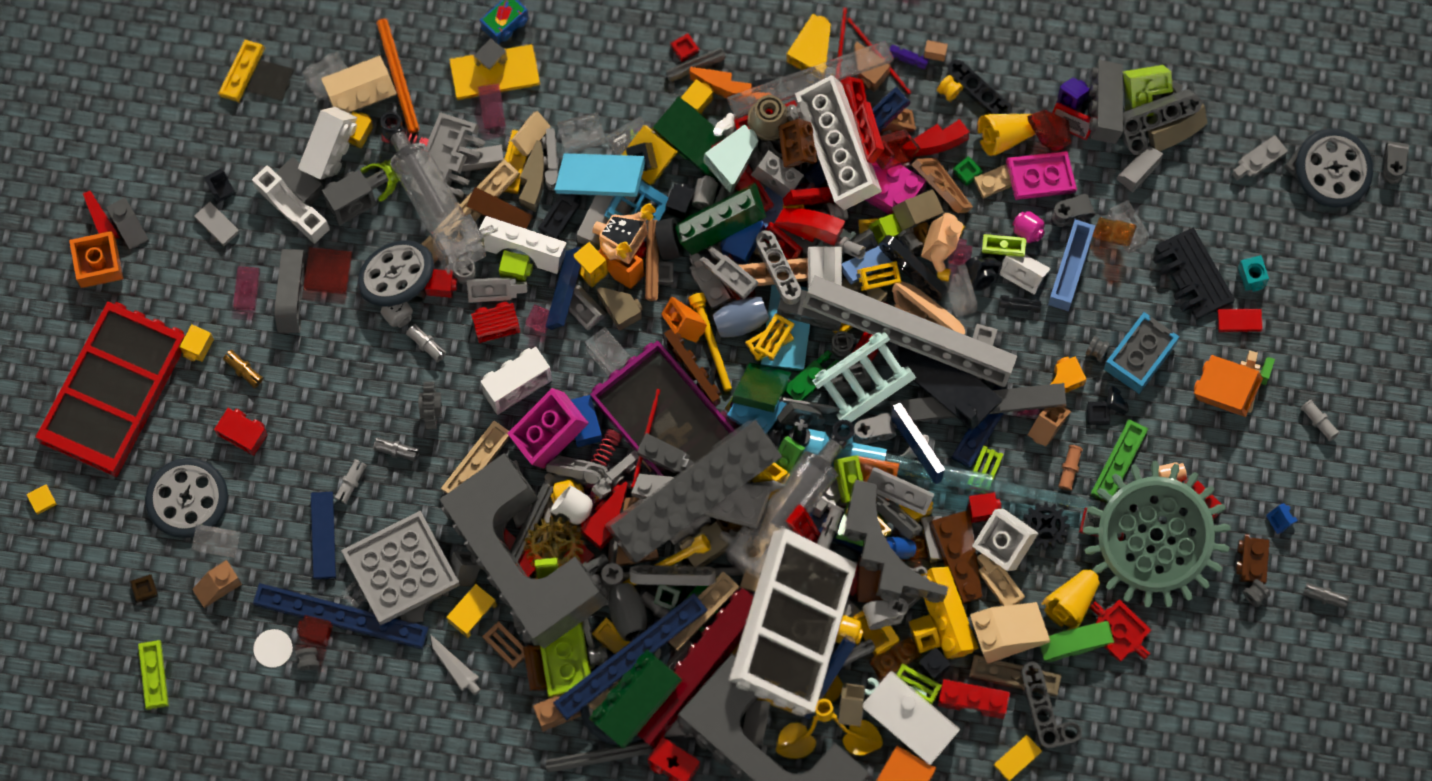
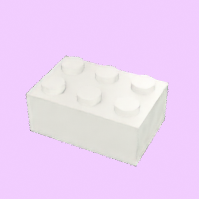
M336 107L321 110L298 169L318 179H324L337 174L342 165L340 162L342 155H345L348 151L350 135L352 136L356 131V120L358 117Z
M537 347L524 350L517 359L506 361L501 366V369L496 372L491 371L483 377L481 381L483 394L497 415L552 381L550 366Z

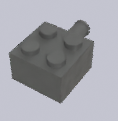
M359 169L356 172L351 171L338 182L329 183L322 192L327 207L340 226L376 206L373 189L389 182L386 174H384L383 169L367 179Z

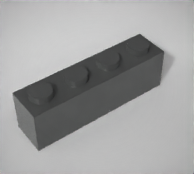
M1098 60L1096 66L1091 68L1089 79L1092 80L1089 96L1092 97L1089 106V113H1092L1089 130H1091V139L1116 144L1123 132V64Z

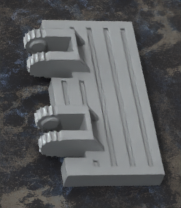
M440 112L427 147L421 157L420 164L442 203L448 205L451 198L449 194L462 198L464 196V192L450 187L452 181L461 185L469 184L468 179L451 174L452 171L461 173L467 159L465 155L477 159L480 156V153L476 150L466 148L467 143L484 146L485 141L467 135L468 132L477 134L479 129L477 124ZM413 177L408 190L411 193L424 197Z

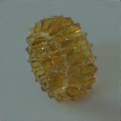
M551 516L549 517L550 522L546 523L545 519L542 518L541 526L537 523L533 524L536 531L528 530V535L531 537L525 538V543L529 545L524 546V551L529 552L526 558L527 560H532V567H535V560L543 559L537 553L540 551L549 554L552 558H557L559 568L574 557L580 561L578 555L583 554V549L579 547L584 546V541L579 540L582 534L581 532H576V525L570 527L569 520L562 524V517H558L557 522H554ZM556 531L565 533L571 540L567 541L566 539L559 538L556 535ZM549 532V537L544 541H540V544H537L539 538ZM553 537L557 545V549H555V555L553 553V549L551 546V543H553ZM571 548L569 554L565 558L559 560L560 553L568 551V549Z

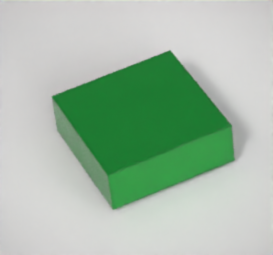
M969 156L952 170L965 186L969 185L974 181L975 177L983 172Z

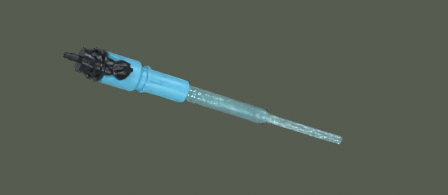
M800 419V422H795L794 426L786 425V428L785 424L777 427V422H775L767 434L777 450L783 439L787 436L802 445L805 450L797 464L809 467L816 461L817 455L829 440L826 432L808 429V424H804L803 419ZM853 442L851 445L846 446L844 450L841 449L835 458L839 459L858 455L899 463L897 476L934 483L919 460L887 454V449ZM833 462L830 466H828V469H832V467H834ZM942 465L945 469L942 482L937 483L985 494L992 490L1081 509L1088 507L1099 509L1100 501L993 480V475L946 465Z

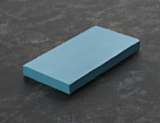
M564 153L555 191L557 194L637 197L645 158L644 156Z
M776 285L771 287L768 309L769 320L767 321L766 328L777 313L781 298ZM800 286L801 290L808 291V287ZM787 319L795 323L790 332L794 340L781 347L773 361L769 360L768 357L762 358L761 365L778 369L803 371L810 324ZM774 333L770 334L767 339L771 338Z

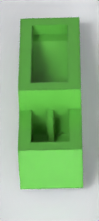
M1105 621L1050 635V642L1040 647L1044 661L1053 662L1112 644L1114 640L1109 622Z

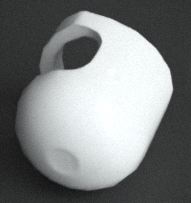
M570 485L554 502L550 512L554 515L559 513L565 514L570 518V523L581 524L590 515L593 503L586 494Z

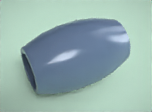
M748 297L736 300L723 306L713 314L721 337H736L750 333L769 320L762 297Z

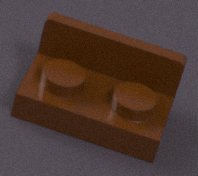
M795 119L778 126L784 167L791 168L804 162L812 164L817 162L811 122Z
M1244 534L1242 540L1238 541L1237 553H1241V558L1236 563V574H1239V582L1252 583L1257 579L1266 584L1270 540L1249 538V534Z

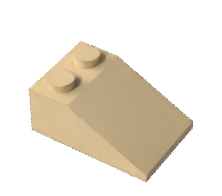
M1037 602L991 607L970 615L987 664L1050 642Z

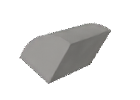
M1147 146L1146 151L1138 155L1121 172L1116 180L1133 193L1160 164L1163 154L1157 149Z

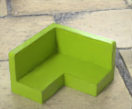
M1164 65L1123 71L1125 112L1153 102L1152 95L1173 92L1172 72ZM1149 113L1146 117L1153 116V113Z

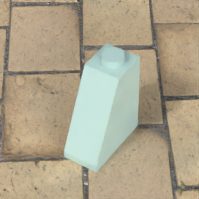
M743 125L705 153L703 162L730 193L734 191L757 148L758 137L753 130Z

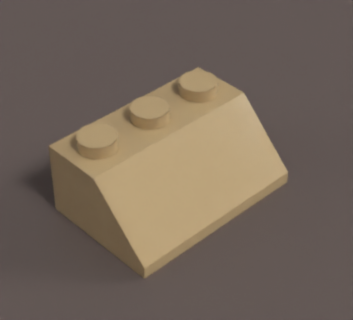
M381 56L321 78L332 108L336 107L347 113L397 94Z

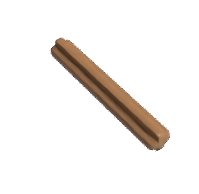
M658 220L647 222L645 298L647 301H657L659 248L655 233V224Z

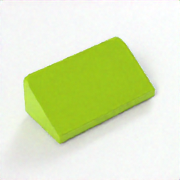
M983 235L982 253L1025 257V238Z
M858 455L833 460L842 503L850 501L852 486L855 480L863 481Z

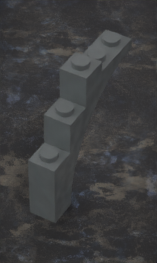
M855 480L852 486L843 536L848 537L851 541H864L859 566H863L869 571L881 570L876 595L881 596L886 601H894L899 599L901 593H905L906 596L911 598L919 596L927 598L928 601L933 603L943 602L947 596L948 586L932 582L914 572L901 561L888 544L877 517V484Z

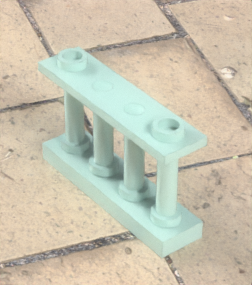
M885 331L874 334L868 343L827 371L826 369L820 371L815 375V379L812 380L817 389L824 386L840 410L836 416L839 420L854 421L916 378L908 366L904 368L899 365L885 343L890 338ZM877 348L894 372V376L888 380L882 379L867 357L868 354ZM858 361L862 363L876 384L875 389L869 393L863 390L849 369ZM841 373L858 396L857 401L851 405L846 404L831 382L833 378Z

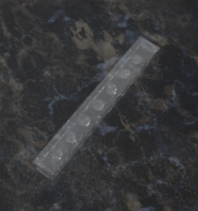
M885 40L729 96L727 100L734 117L738 118L748 114L750 108L763 96L773 95L781 101L796 97L795 93L831 75L840 81L848 76L852 77L893 62V57Z

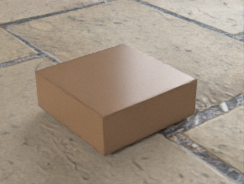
M927 40L924 57L944 61L948 44Z

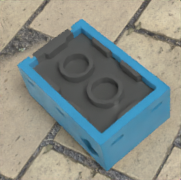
M1143 312L1106 361L1104 370L1140 394L1177 345L1180 336L1174 332L1171 333V330L1154 318L1150 319V316Z

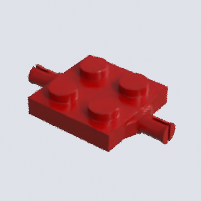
M1118 600L1112 607L1106 610L1096 601L1089 607L1099 616L1096 623L1109 622L1114 643L1103 647L1119 662L1134 651L1143 660L1151 654L1141 644L1143 639L1152 630L1121 600Z

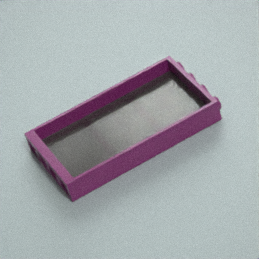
M657 340L654 344L649 343L642 350L643 352L637 357H631L625 363L626 366L620 371L617 369L612 372L606 382L597 384L592 389L590 396L594 404L634 451L637 452L645 435L656 390L660 389L649 435L686 452V454L690 455L689 459L696 462L710 452L712 446L735 429ZM643 458V461L655 475L676 477L680 474L677 472L673 473Z

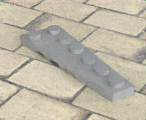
M639 474L632 490L633 497L644 499L674 477ZM744 484L703 515L757 529L770 496L771 488L768 486Z

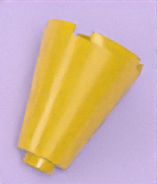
M985 114L980 116L978 120V134L982 133L983 140L980 143L988 156H996L1037 134L1039 129V121L1032 114Z
M1082 570L1045 597L1042 605L1045 604L1046 606L1044 611L1047 616L1060 627L1064 624L1069 626L1068 630L1080 627L1099 587L1098 575L1092 570Z

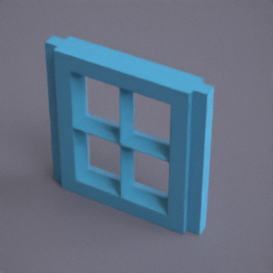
M641 180L638 190L641 196L637 204L624 196H613L604 217L610 219L612 215L623 216L624 214L616 210L621 200L634 207L632 214H636L638 210L641 211L640 205L646 197L658 204L652 220L659 221L665 211V205L669 197Z

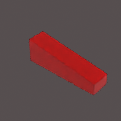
M91 190L83 193L98 233L112 231L115 239L120 238Z

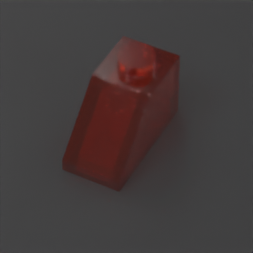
M1047 110L1027 116L1028 122L1043 146L1053 151L1063 149L1064 146L1071 144L1069 120Z

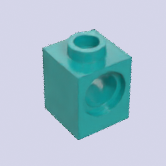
M1262 255L1240 261L1238 270L1245 291L1264 289L1268 283L1269 276ZM1255 272L1259 275V278H1252L1249 273Z

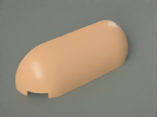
M808 258L787 260L797 282L808 281ZM764 262L738 265L758 281L757 286L775 285ZM785 272L777 275V278L780 280H786L789 277Z
M906 282L894 284L892 292L896 308L965 334L963 325L920 289Z

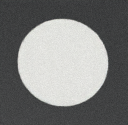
M267 630L260 634L254 643L256 659L267 667L281 666L290 658L292 653L291 639L280 630Z

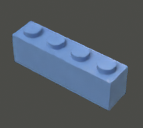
M1074 220L1050 296L1049 306L1069 311L1095 225Z

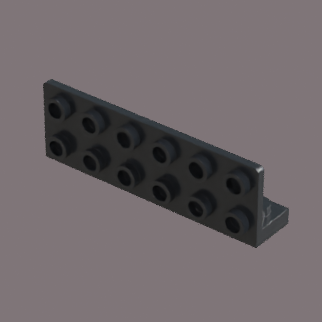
M890 341L885 343L899 365L904 368L908 366L916 376L913 381L971 430H974L1002 402L1000 396L974 375Z

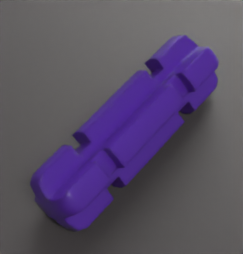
M891 45L888 51V56L895 59L898 57V60L913 66L916 64L921 69H926L929 62L928 58L922 55L919 57V54L904 48L900 50V47L896 45Z

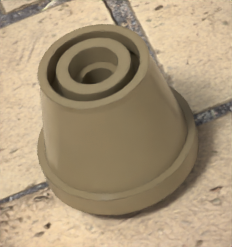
M766 95L761 97L749 110V129L753 130L761 140L773 141L779 139L778 126L790 122L787 117V107L776 96ZM771 109L773 114L768 115L765 111Z

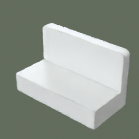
M808 247V290L814 275L842 286V247Z
M1026 254L1025 257L1006 255L999 275L1035 295L1050 268Z

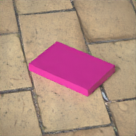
M1067 151L1011 157L1006 160L1015 200L1071 194L1077 191Z

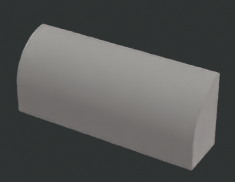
M595 196L576 234L577 242L583 245L590 242L596 250L599 251L601 249L599 235L594 234L592 230L597 221L603 224H607L609 221L604 215L613 196ZM624 196L633 203L636 199V197ZM621 200L616 210L624 215H628L632 206Z

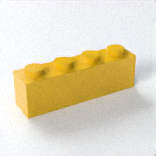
M949 567L930 568L927 570V574H922L921 576L927 575L926 579L948 586L947 596L943 602L933 603L924 598L930 617L937 629L945 658L964 657L979 648Z

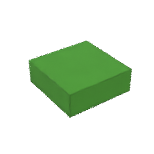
M1270 357L1265 359L1260 373L1263 377L1261 384H1267L1275 359Z

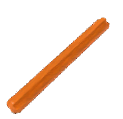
M385 18L377 21V26L406 126L410 134L419 131V126L389 23Z

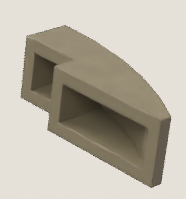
M1202 104L1201 109L1195 114L1148 130L1150 146L1161 151L1182 142L1198 132L1207 124L1205 105Z
M538 140L520 175L521 185H524L519 197L520 206L536 212L541 200L545 177L542 144Z

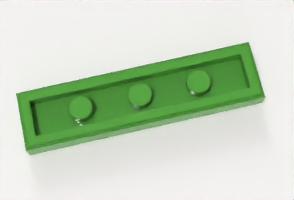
M1128 419L1090 496L1106 504L1108 503L1107 500L1101 498L1097 490L1099 488L1104 489L1108 494L1114 496L1119 487L1113 482L1112 475L1116 473L1123 480L1148 428Z

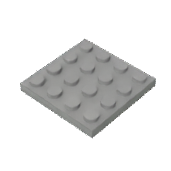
M421 511L341 550L380 626L460 586Z

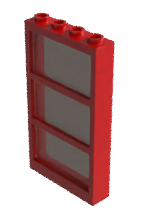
M107 301L35 437L39 444L117 477L182 354L180 345L185 338L184 332L176 327L170 329L158 319H153V321L147 319L146 315L137 310L131 312L121 303L115 302L113 304Z

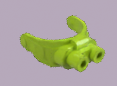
M394 157L389 161H383L381 164H369L360 170L362 174L370 169L379 167L385 171L389 182L386 190L378 197L379 201H384L393 193L396 183L400 181V177L405 173L401 167H397L398 161Z

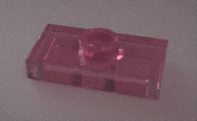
M238 266L233 303L234 309L256 310L260 268Z

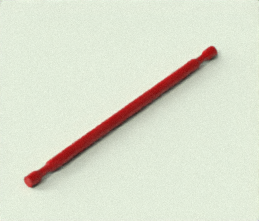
M843 8L835 76L838 81L840 78L847 8Z
M849 17L847 19L848 23H850L853 26V29L858 33V35L872 50V52L879 58L884 60V58L879 54L875 47L870 43V41L865 37V35ZM890 67V74L909 95L911 91Z
M660 389L656 390L645 434L650 433ZM639 456L636 465L634 480L631 484L632 489L639 475L643 460L641 456Z

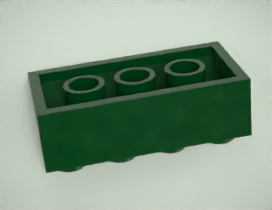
M756 183L681 220L676 226L680 244L691 255H694L766 218Z
M646 650L644 654L638 657L633 667L623 675L622 680L617 686L609 691L606 699L600 706L594 709L589 719L625 749L683 679L650 651Z

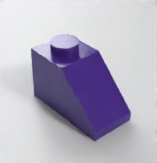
M1072 77L1060 86L1056 103L1077 111L1088 98L1090 89L1084 81Z

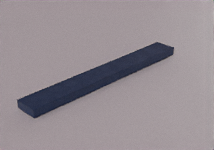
M259 583L253 605L422 650L429 631V627L396 618L380 626L373 612Z
M693 593L554 701V706L566 721L619 681L646 650L652 654L655 653L708 610Z

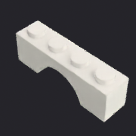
M268 165L252 179L255 189L314 244L330 230L327 220L313 207L304 204Z
M486 216L478 231L477 248L494 254H498L499 251L507 248L517 249L529 255L534 260L537 268L558 274L564 261L567 242Z

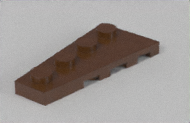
M672 329L666 331L664 339L669 351H673L680 365L685 363L686 366L684 368L693 381L697 380L698 388L715 407L721 404L720 396L722 394L715 384L711 385L707 380L709 378L708 373L703 367L699 368L695 363L697 359L691 350L687 351L684 348L683 344L685 342L678 332L674 334Z
M970 509L929 522L931 531L945 567H949L962 604L980 599L982 597L976 549L972 547L974 535Z

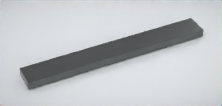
M1064 383L993 390L1002 398V402L990 414L1067 406ZM933 397L890 401L891 414L893 406L900 403L913 422L957 418Z

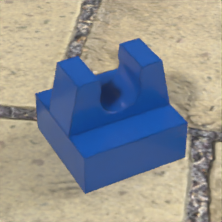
M1285 503L1278 505L1266 515L1277 534L1284 532L1298 521L1296 517H1292L1289 512L1291 508L1289 505L1286 506Z

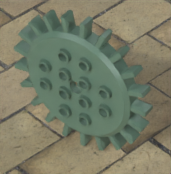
M1157 461L1152 462V476L1147 478H1141L1140 469L1136 464L1131 465L1134 481L1127 485L1115 473L1112 475L1113 482L1119 487V491L1114 496L1108 494L1104 489L1099 488L1097 490L1099 496L1108 502L1105 509L1087 508V512L1101 519L1099 527L1088 526L1083 528V533L1099 535V545L1089 546L1085 549V553L1093 555L1097 552H1102L1105 559L1103 563L1096 565L1093 571L1098 574L1106 568L1112 570L1115 576L1108 581L1106 586L1108 590L1115 588L1120 580L1128 584L1129 587L1124 594V600L1127 602L1133 598L1136 588L1144 590L1145 607L1151 606L1153 592H1163L1165 605L1171 607L1173 600L1170 591L1177 588L1182 590L1185 599L1191 600L1192 593L1188 589L1187 584L1193 579L1197 580L1201 587L1207 589L1210 585L1201 576V571L1205 566L1210 567L1216 572H1221L1222 570L1219 563L1210 560L1212 551L1217 550L1224 553L1229 552L1230 548L1225 544L1214 542L1215 533L1230 531V525H1214L1212 518L1214 514L1222 513L1226 509L1225 505L1218 504L1208 509L1204 502L1207 497L1213 494L1215 489L1210 486L1201 494L1196 493L1192 489L1199 476L1196 472L1190 475L1185 484L1177 481L1179 464L1175 463L1171 468L1169 478L1159 477L1160 467ZM1151 496H1157L1159 499L1158 503L1152 504L1150 502ZM1132 504L1138 506V510L1134 513L1129 510ZM1181 508H1186L1188 510L1186 516H1181L1179 514V510ZM1165 516L1167 518L1166 524H1160L1158 521L1159 517ZM1141 524L1147 528L1144 533L1138 531V526ZM1154 528H1159L1163 531V538L1160 541H1154L1150 537V532ZM1190 528L1196 530V535L1193 537L1188 535ZM1119 533L1126 535L1124 541L1118 540L1117 536ZM1170 536L1176 539L1173 545L1167 543V539ZM1148 545L1155 547L1154 553L1147 552L1146 548ZM1129 553L1135 556L1132 562L1126 560V555ZM1178 557L1184 558V564L1181 566L1176 564V558ZM1158 565L1164 568L1161 574L1155 572V568Z

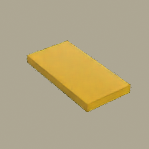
M533 44L504 49L507 52L508 60L503 65L497 62L490 70L482 64L477 66L474 61V55L450 59L457 100L539 86L540 81Z

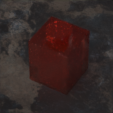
M305 615L303 621H299L297 633L303 642L327 647L333 626L331 621Z

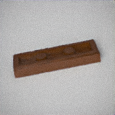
M474 187L465 206L485 217L487 216L527 229L533 216L477 187Z

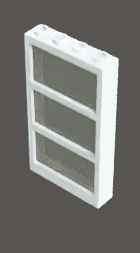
M781 529L774 531L729 681L736 683V686L742 690L755 692V695L759 698L774 701L773 704L776 706L792 709V713L805 716V714L815 712L857 563L790 530Z

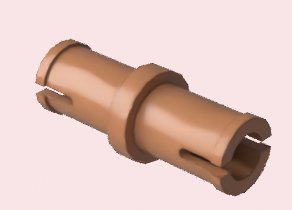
M1069 445L1066 461L1062 464L1063 472L1058 485L1060 489L1072 491L1075 475L1079 472L1078 463L1083 451L1079 446Z

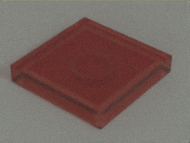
M309 247L304 290L347 294L352 251Z

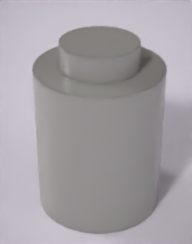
M703 176L697 180L692 201L694 207L704 209L714 204L718 183L713 177Z

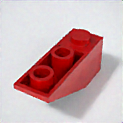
M626 481L622 485L617 484L610 493L612 496L607 501L602 500L596 507L597 512L592 517L588 516L581 523V534L600 551L613 538L604 525L622 513L628 491V483Z

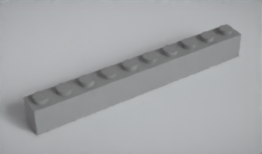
M814 275L802 305L804 308L872 335L885 331L890 338L889 341L1003 387L1007 384L1017 355Z

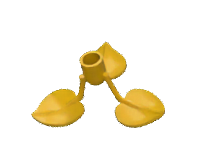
M838 676L835 677L823 699L817 702L816 716L813 717L814 720L809 731L801 723H790L782 729L776 747L777 754L790 759L804 758L811 754L816 747V740L811 734L815 729L817 721L828 722L834 719L838 724L839 718L834 714L831 703L837 700L842 693L843 686ZM862 719L861 726L850 725L849 729L844 724H838L847 733L843 738V744L849 753L862 756L882 747L881 735L870 722Z

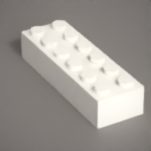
M831 75L795 93L798 102L804 101L808 105L816 153L834 202L843 210H846L882 192L872 163L867 162L856 122L842 84Z

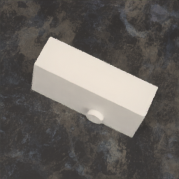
M892 671L888 673L863 704V708L930 765L960 730V728Z

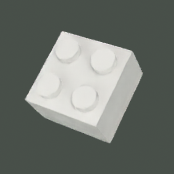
M995 509L972 547L1006 571H1012L1017 569L1039 533L1005 509Z

